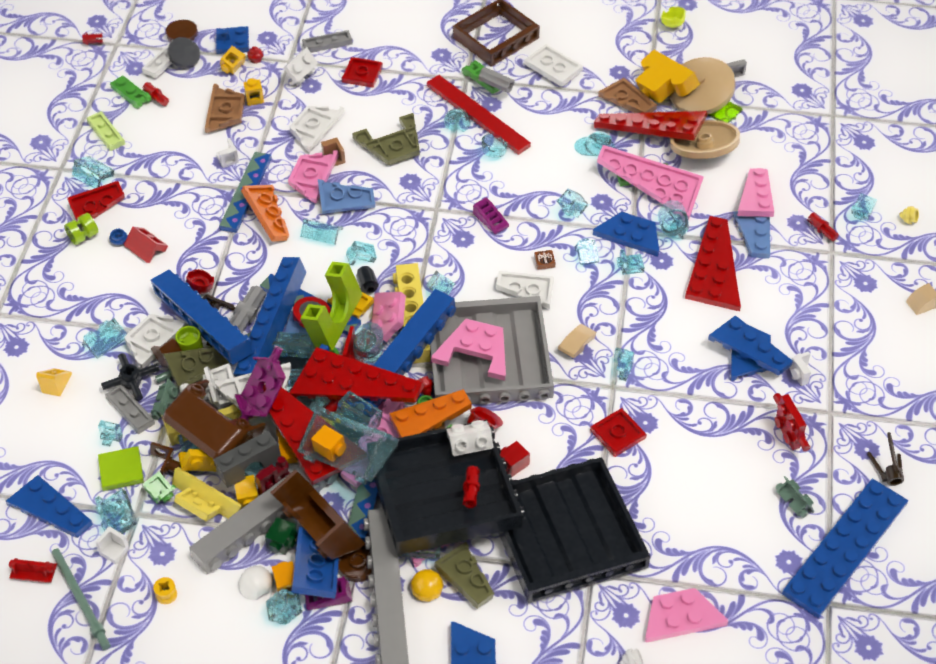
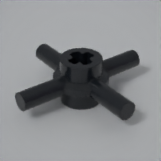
M121 353L118 355L122 366L119 376L102 382V389L106 390L121 384L126 389L132 390L135 400L140 401L143 399L139 388L142 377L160 371L159 366L154 364L138 369L135 365L129 364L126 355Z

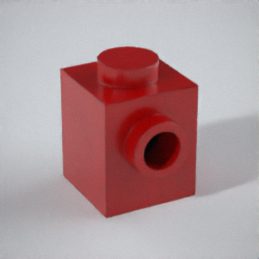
M518 441L501 449L500 456L505 458L507 474L510 473L511 477L530 465V453Z

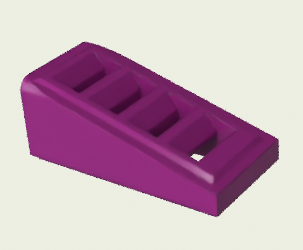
M487 197L473 205V214L495 235L509 227V223Z
M344 576L337 578L335 599H322V597L317 596V601H314L313 596L305 595L307 610L353 601L349 582Z

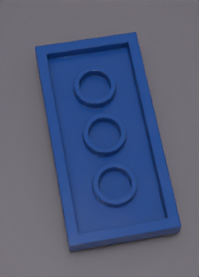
M299 527L291 593L335 599L339 557L333 560L330 557L325 559L317 551L319 547L316 545L317 542L304 527Z

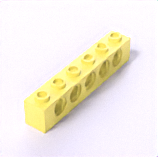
M418 263L396 265V273H393V283L397 284V287H394L395 292H402L406 295L403 328L423 304ZM430 345L425 347L421 357L416 359L413 364L431 362Z

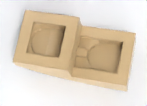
M579 324L565 337L558 346V350L575 358L584 351L586 344L595 339L597 332L583 324Z

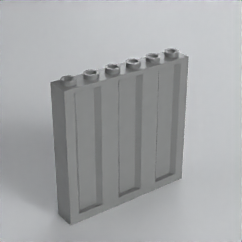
M540 296L455 302V314L448 318L444 328L436 333L433 342L430 344L431 357L465 319L502 327L506 379L503 381L488 377L491 360L454 352L448 366L432 363L435 398L462 389L465 390L472 404L506 403L509 401L553 398L554 383Z

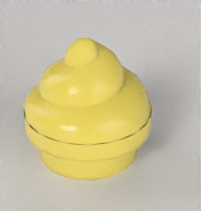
M908 206L903 212L899 213V216L905 223H917L919 210L914 208V206Z

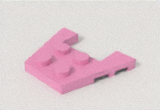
M465 319L431 357L432 363L444 366L449 365L454 352L491 360L488 377L503 381L506 379L502 327Z

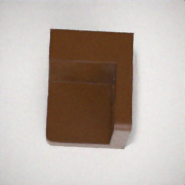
M170 338L161 346H153L151 348L160 365L167 368V363L162 354L182 351L174 338Z

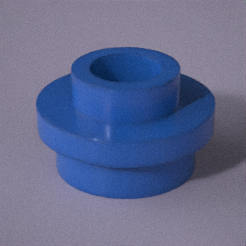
M120 228L112 230L109 236V240L113 245H122L127 239V233Z

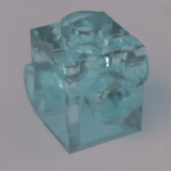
M281 589L266 601L269 621L286 625L302 613L299 594L291 593L289 590Z

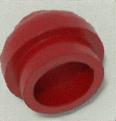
M256 46L250 48L247 52V58L250 62L259 63L262 61L263 51Z
M428 376L418 379V381L424 384L421 395L431 397L432 387L434 386L432 379H429Z

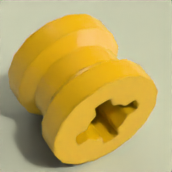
M162 577L154 583L153 590L160 604L166 605L176 600L177 590L171 578Z

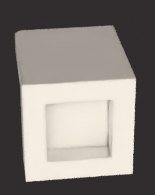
M231 138L227 139V149L216 152V157L223 168L239 163L238 152Z
M110 526L95 542L99 554L114 564H117L130 550L126 536Z

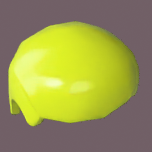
M672 6L668 12H662L661 22L669 28L680 27L685 21L686 10L682 7Z

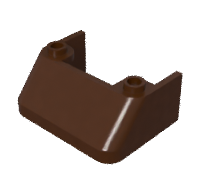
M205 379L187 385L165 410L162 419L204 453L215 459L262 434L267 424L262 422L251 426L244 418L233 420L227 418L204 400L205 390L209 383Z
M296 469L270 492L284 506L282 511L290 519L294 517L317 542L316 545L319 547L317 551L325 559L330 557L333 560L357 551L365 545V542Z

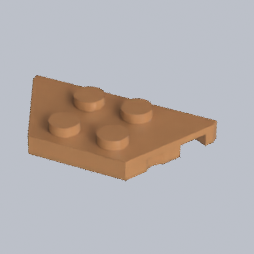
M214 83L205 123V133L241 123L246 100L245 94L234 92L229 88L221 89L219 84Z

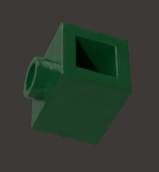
M277 517L265 536L267 548L273 553L286 555L289 549H292L296 543V524Z

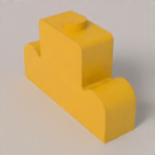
M655 49L641 60L644 72L635 79L640 91L657 103L663 102L674 91L680 97L686 96L700 85L695 72Z

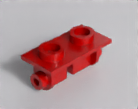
M14 558V560L9 561V568H12L9 578L51 583L57 563Z

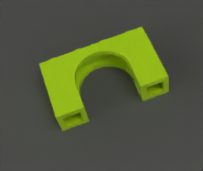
M332 261L324 275L332 291L333 300L330 314L326 306L308 304L300 318L315 349L324 344L329 346V351H333L363 295L349 263Z

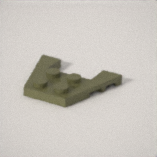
M414 113L399 117V123L403 130L376 139L372 138L366 128L352 133L353 140L388 166L420 155Z

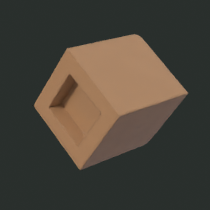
M337 137L321 142L323 155L333 154L335 150L339 152V157L334 166L346 163L345 151Z

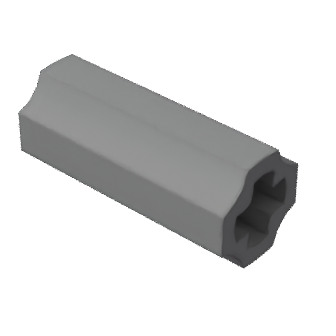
M483 67L479 74L480 81L506 93H510L515 84L514 79L487 67Z

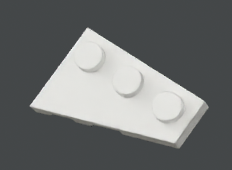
M499 270L496 289L516 297L540 296L542 307L550 309L554 276Z

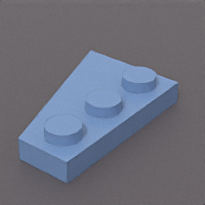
M318 179L322 214L376 208L373 188L356 185L347 186L341 185L338 182L329 183Z
M734 211L733 218L738 223V229L742 232L744 243L750 256L753 258L769 259L770 217L737 216L738 211Z

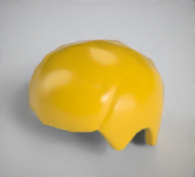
M422 569L413 576L410 588L415 598L423 602H430L440 597L444 583L437 572L431 569Z

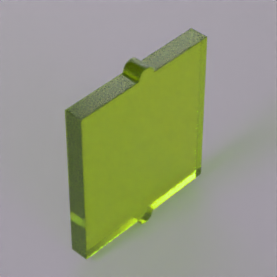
M729 101L718 111L707 115L715 120L730 123L743 111V108Z

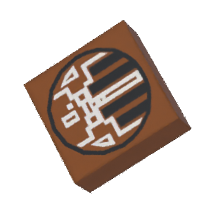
M552 250L534 252L537 270L556 267Z

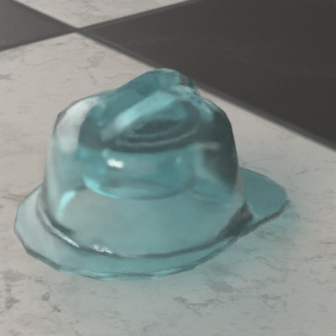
M596 131L587 137L578 139L574 144V148L581 155L599 156L603 145L615 148V145L611 141L612 137L603 131Z
M671 200L661 206L658 211V221L663 234L672 238L684 239V235L689 230V221L683 204L679 201Z
M366 323L355 331L353 352L358 361L370 364L378 360L382 355L383 331L378 324Z

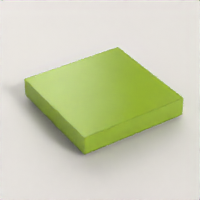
M139 446L98 454L103 491L144 483Z

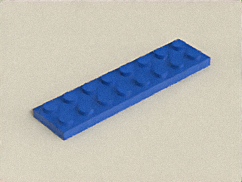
M872 478L786 585L782 595L819 619L907 506L909 500Z

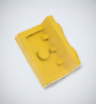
M189 449L187 452H180L178 454L182 471L217 472L213 459L201 449Z

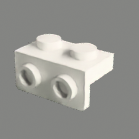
M307 47L283 67L292 79L289 82L290 86L295 83L297 85L301 84L305 80L304 77L312 74L315 71L314 67L319 64Z
M228 363L212 370L208 366L204 367L205 375H203V380L207 379L209 381L210 392H208V397L211 404L214 403L219 409L233 404L216 388V382L234 378L232 366Z
M476 420L469 425L456 424L446 429L453 456L493 448L491 428L487 421Z

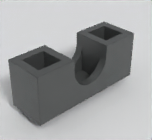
M266 431L213 459L218 476L225 486L229 488L246 479L244 472L248 465L259 461L262 467L266 468L276 463L281 453L277 441L269 431Z

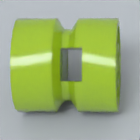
M89 213L81 215L77 218V221L72 220L64 224L68 237L75 245L85 241V237L90 238L99 233L98 227Z
M184 326L176 332L175 339L182 351L204 348L201 333L196 327Z

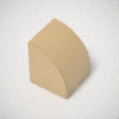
M930 283L916 289L909 296L906 303L916 315L935 309L936 290Z

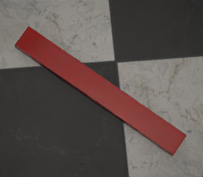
M437 75L427 81L428 88L519 155L531 147L530 141L441 75Z

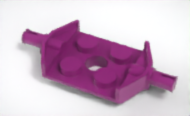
M275 346L269 358L253 357L254 360H257V363L241 395L235 394L240 411H242L240 418L248 421L253 416L267 417L286 379L278 360L283 351L281 347ZM264 384L266 385V391H265V392L263 391V386H264Z

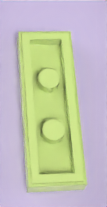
M102 111L86 118L88 124L109 151L125 145L123 137Z

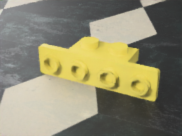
M180 467L175 468L172 485L174 484L175 487L182 490V492L175 495L174 502L204 521H208L218 514L230 518L241 510L242 506L240 503L190 473L182 471Z

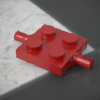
M776 393L773 395L778 408L775 424L781 429L785 442L790 445L792 450L800 449V447L804 452L810 450L811 446L805 436L806 423L790 395L781 396L780 393Z

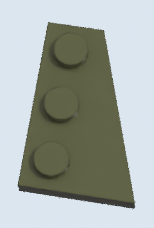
M214 347L162 354L178 389L182 384H192L202 379L203 375H205L204 367L208 366L212 370L228 363L231 364Z
M466 541L435 561L434 568L476 609H479L493 599L494 592L484 573H481L478 568L477 560L471 555Z

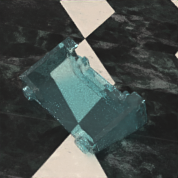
M317 405L297 452L304 454L303 459L315 463L316 460H319L355 475L354 480L366 485L367 481L372 482L396 449L400 439ZM323 425L344 436L345 452L334 462L315 452L311 438Z

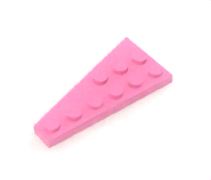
M602 146L597 159L599 164L689 221L704 176L612 147Z

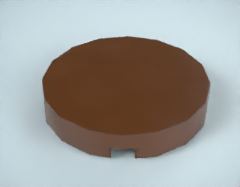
M187 19L173 21L165 29L166 37L170 42L178 37H185L193 41L198 36L197 25Z
M365 545L357 551L339 557L338 571L346 580L352 582L368 580L371 568L367 569V555H370L369 550L365 549Z

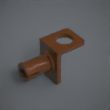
M151 442L150 454L165 459L160 470L164 478L169 471L174 473L175 468H181L180 462L173 460V448ZM156 449H161L165 453H160Z

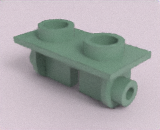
M169 378L166 383L159 386L156 397L158 402L154 403L151 410L153 419L158 420L162 417L168 406L178 396L179 389Z
M784 476L786 482L784 484H777L775 487L777 489L776 492L786 503L792 498L794 499L789 506L798 517H806L809 509L814 513L815 511L812 507L814 502L807 494L802 495L799 492L800 486L793 479L789 481Z

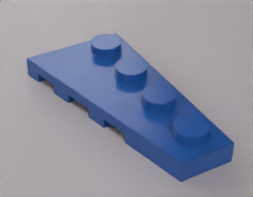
M736 315L708 336V340L723 344L722 347L729 351L730 349L737 351L741 357L756 361L757 365L778 376L792 366V359Z
M39 475L35 476L6 500L7 506L16 507L22 513L33 515L41 522L50 523L56 529L75 538H78L93 525L90 518Z

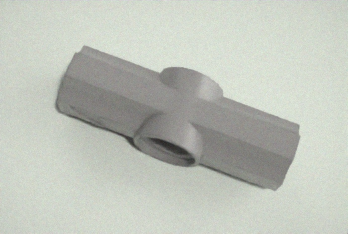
M257 285L251 286L243 301L240 300L238 302L233 317L230 320V323L233 326L236 325L242 334L248 324L254 321L258 308L266 296V292Z

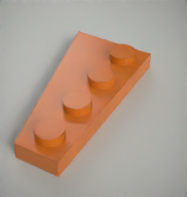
M243 186L241 192L272 242L287 241L290 235L285 220L281 217V207L277 205L278 198L277 195H274V186Z
M462 389L389 413V418L400 438L424 433L432 428L437 429L446 420H452L470 410L472 403L465 390Z

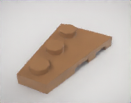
M625 78L598 91V97L634 113L657 110V104Z

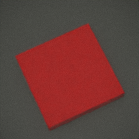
M351 57L342 76V83L374 88L383 68V62Z
M623 408L590 426V431L614 457L647 437V434Z

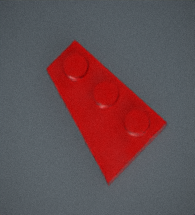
M115 181L67 197V200L77 221V218L85 213H89L95 219L123 200L125 195L119 181Z

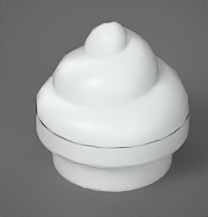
M627 649L620 664H644L639 649Z

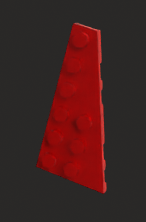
M707 111L599 114L595 119L594 128L694 141L707 118Z
M709 216L685 299L740 312L741 304L728 219Z
M316 347L289 393L295 398L307 396L309 399H315L316 397H328V399L360 400V398H367L370 401L390 399L391 402H416L424 388V384L421 381Z
M264 384V386H263V391H264V392L266 391V385H265V384ZM281 387L268 414L312 485L367 459V454L346 437H344L346 444L345 452L334 462L315 452L311 438L323 425L333 430L335 429Z

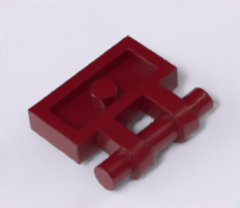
M284 456L278 457L276 467L271 464L267 468L261 469L255 475L259 496L290 474L288 471L289 464Z

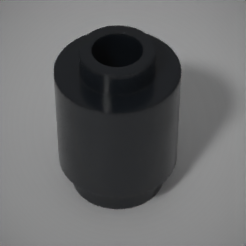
M362 266L357 270L356 278L361 291L368 294L375 292L379 284L374 270L369 266Z

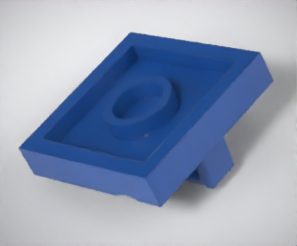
M249 27L216 28V53L225 54L231 46H234L242 53L248 52Z

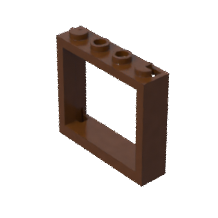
M496 0L452 25L453 39L491 67L540 37V25L505 0ZM499 15L522 30L490 50L468 34Z

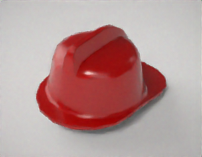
M484 407L470 409L471 413L467 424L476 420H487L489 427H493V429L503 425L502 419L489 409Z

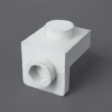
M809 352L799 353L792 357L793 363L789 368L793 378L801 386L809 383L811 371L808 368L811 356Z

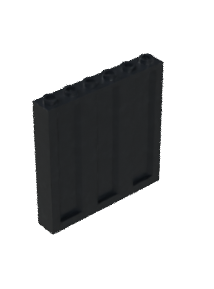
M490 427L493 440L492 449L453 456L446 430L449 428L367 444L369 464L397 556L522 528V519L525 518L524 508L518 504L519 496L517 490L512 488L511 474L506 472L505 458L500 456V445L498 442L495 443L493 427ZM469 466H476L480 469L478 480L480 490L477 493V505L474 508H467L463 505V483L466 480V469Z
M602 457L589 459L578 464H570L560 469H552L542 474H534L520 480H512V488L517 490L519 496L518 504L523 506L525 518L522 519V528L501 532L499 536L528 603L649 568L651 556Z

